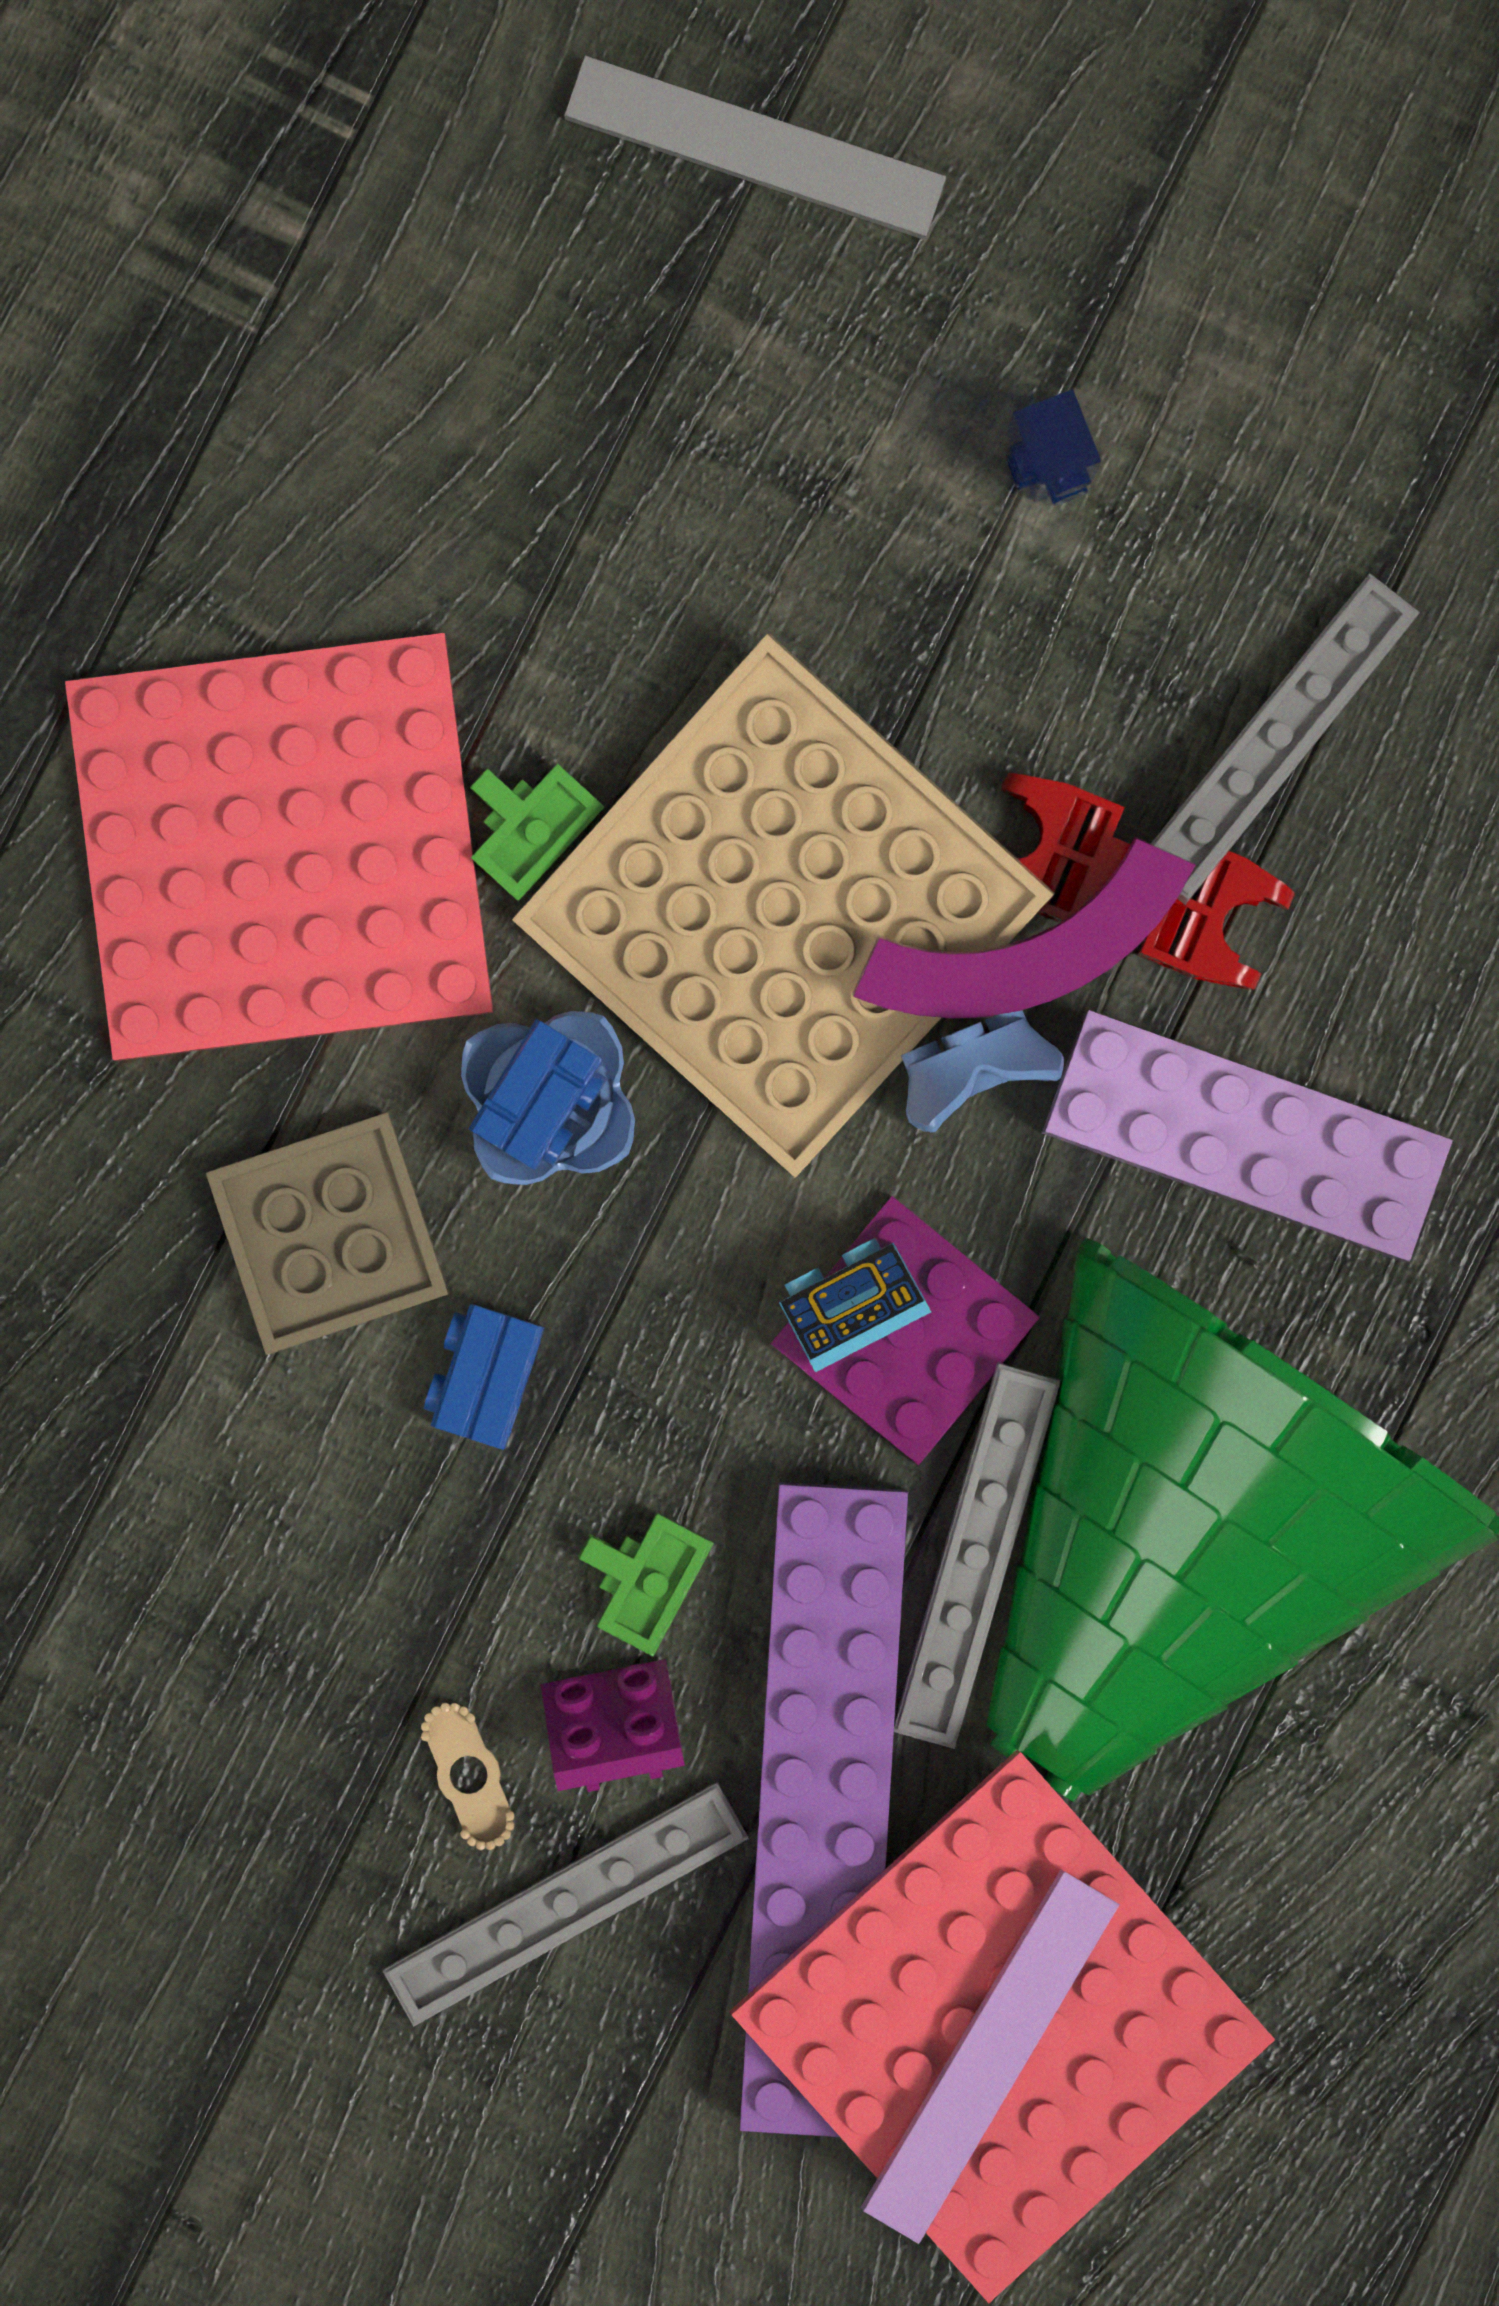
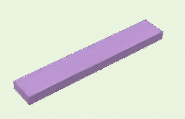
M1060 1869L861 2206L864 2212L919 2244L1120 1904Z

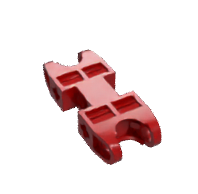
M1007 773L1000 790L1015 799L1025 802L1023 809L1034 817L1040 831L1039 844L1036 850L1026 857L1018 858V860L1053 892L1056 890L1066 863L1071 865L1055 906L1050 904L1051 897L1036 913L1061 923L1084 906L1085 901H1088L1102 887L1124 858L1130 844L1113 837V834L1125 807L1068 783ZM1091 809L1094 811L1078 851L1073 850L1074 844L1087 813ZM1228 851L1200 886L1195 900L1190 898L1186 905L1176 899L1160 923L1143 940L1137 956L1191 979L1234 988L1255 990L1262 974L1238 962L1240 955L1232 951L1224 940L1222 930L1224 918L1230 909L1235 906L1245 904L1258 906L1259 902H1265L1275 907L1289 910L1295 892L1246 857ZM1188 913L1189 915L1186 919V922L1176 943L1172 955L1168 954V952L1178 931L1180 923L1183 919L1184 914Z

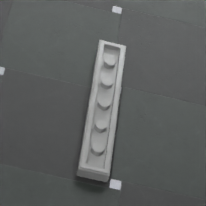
M584 56L565 113V120L923 240L927 238L946 181V176L588 56Z
M1370 573L1151 843L1195 864L1191 875L1177 898L1184 905L1199 889L1419 615L1420 612Z
M997 1362L894 1720V1732L955 1749L1060 1385V1380L1057 1378Z
M716 1781L386 1966L382 1971L414 2027L749 1839V1836L719 1782Z

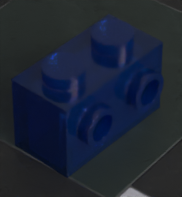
M1069 390L1013 412L1007 430L1012 445L1009 446L1010 454L1006 455V460L1018 490L1021 491L1029 488L1034 502L1050 497L1053 506L1063 504L1088 492L1087 486L1092 483L1091 480H1094L1101 464V459L1074 390Z

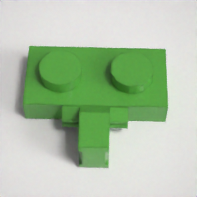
M559 764L547 774L534 790L525 781L521 780L511 791L489 769H486L476 779L470 789L493 810L483 822L494 833L471 858L511 896L519 901L604 809V806Z
M656 1512L640 1543L626 1536L618 1549L589 1534L579 1552L578 1559L606 1573L599 1587L612 1594L596 1624L597 1627L654 1656L714 1543Z

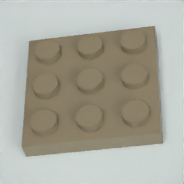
M388 1112L206 1173L266 1355L449 1295Z

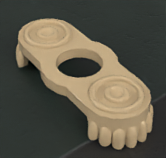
M442 1703L440 1707L435 1706L430 1713L426 1714L425 1722L421 1725L423 1731L421 1738L423 1741L428 1742L438 1766V1785L444 1796L452 1801L462 1826L461 1837L467 1839V1843L470 1846L476 1845V1848L479 1850H483L485 1847L488 1850H492L495 1846H502L504 1840L510 1838L511 1830L514 1829L515 1824L512 1820L515 1815L510 1809L499 1782L501 1776L499 1762L494 1754L485 1747L475 1722V1716L469 1712L467 1707L460 1706L458 1703ZM461 1757H476L483 1762L487 1769L486 1783L477 1792H461L451 1782V1766Z

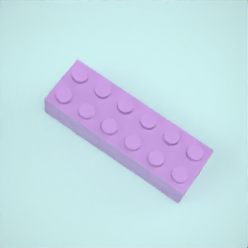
M1090 1010L1084 1013L1042 1134L1400 1262H1410L1453 1141Z

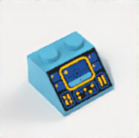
M874 1238L841 1255L847 1265L844 1269L824 1278L818 1267L784 1285L790 1297L780 1301L779 1304L815 1372L931 1313L926 1300L894 1243L881 1249L877 1239Z

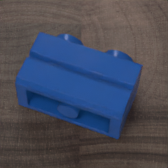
M536 1019L468 1129L537 1171L543 1160L554 1166L573 1136V1133L564 1128V1125L575 1107L578 1105L588 1111L607 1080L605 1076L598 1073L604 1062L603 1059Z
M473 1303L470 1304L467 1315L455 1312L443 1347L454 1352L447 1376L438 1373L434 1374L424 1404V1410L434 1412L431 1426L503 1450L506 1449L545 1327Z

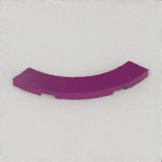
M1134 837L1124 858L1102 887L1085 902L1083 907L1053 928L1050 927L1027 939L1000 946L1001 948L978 952L923 949L901 944L878 935L852 995L855 998L886 1009L918 1016L941 1018L988 1017L1017 1012L1050 1002L1086 985L1111 969L1133 951L1160 923L1176 901L1195 864Z

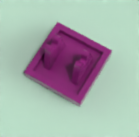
M666 1659L541 1684L553 1774L558 1791L586 1786L587 1791L592 1792L600 1790L599 1783L647 1773H649L652 1780L663 1777L662 1770L685 1766Z

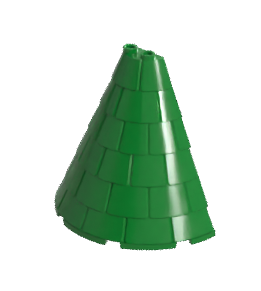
M1085 1238L1077 1250L1079 1253L1076 1258L1069 1316L1064 1319L1055 1378L1060 1380V1385L1042 1444L1037 1481L1032 1482L1021 1563L1016 1565L1005 1645L1000 1650L986 1725L996 1733L990 1743L993 1748L1007 1758L1018 1750L1026 1758L1029 1757L1048 1770L1044 1779L1050 1786L1072 1802H1075L1081 1792L1088 1796L1092 1795L1156 1755L1158 1748L1227 1710L1228 1704L1299 1664L1298 1661L1368 1621L1370 1615L1440 1576V1571L1499 1539V1516L1496 1515V1512L1447 1474L1406 1446H1400L1392 1441L1387 1431L1254 1340H1250L1240 1333L1237 1335L1227 1328L1228 1325L1201 1305L1123 1256L1114 1257L1110 1254L1111 1251L1090 1238Z

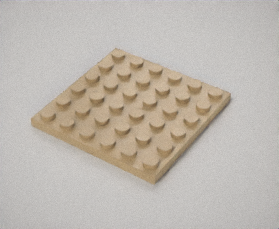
M766 634L512 920L796 1178L903 1061L901 1055L912 1051L941 1019V1017L918 1016L886 1009L853 997L852 993L878 935L901 944L929 950L978 952L1001 948L1000 946L1009 944L1055 893L771 634Z

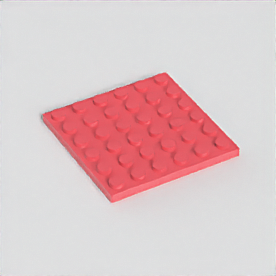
M445 633L65 681L113 1061L494 1013L475 862L471 858L474 854Z
M1018 1750L1011 1754L729 2011L733 2018L878 2179L1060 1869L1120 1904L926 2231V2234L988 2303L997 2297L1275 2041L1266 2028Z

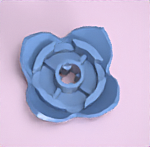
M1023 1010L999 1014L986 1019L985 1022L989 1029L987 1033H985L981 1022L942 1037L941 1041L945 1048L942 1052L937 1041H933L902 1054L901 1057L909 1077L906 1106L908 1122L923 1132H936L941 1124L969 1097L998 1084L1019 1080L1057 1081L1062 1076L1063 1055L1057 1047L1045 1040L1029 1025Z
M569 1011L555 1015L544 1023L603 1059L604 1062L598 1073L605 1076L607 1080L588 1111L578 1105L575 1107L564 1125V1128L571 1131L573 1136L554 1166L543 1160L537 1171L473 1133L474 1150L482 1168L491 1179L502 1183L528 1185L541 1182L560 1170H571L583 1174L600 1172L619 1163L629 1155L633 1144L635 1117L632 1106L620 1087V1077L624 1065L622 1046L612 1025L604 1016L591 1012ZM516 1023L496 1024L478 1032L466 1041L462 1054L461 1077L465 1091L476 1105L478 1112L530 1030V1027Z

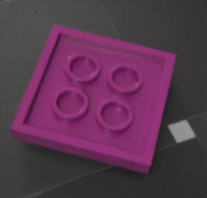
M891 1196L845 1253L874 1238L877 1239L881 1249L894 1243L926 1300L931 1313L817 1372L814 1371L789 1321L770 1344L919 1465L992 1377L997 1362L1003 1363L1040 1317L896 1198ZM842 1257L824 1278L847 1267Z

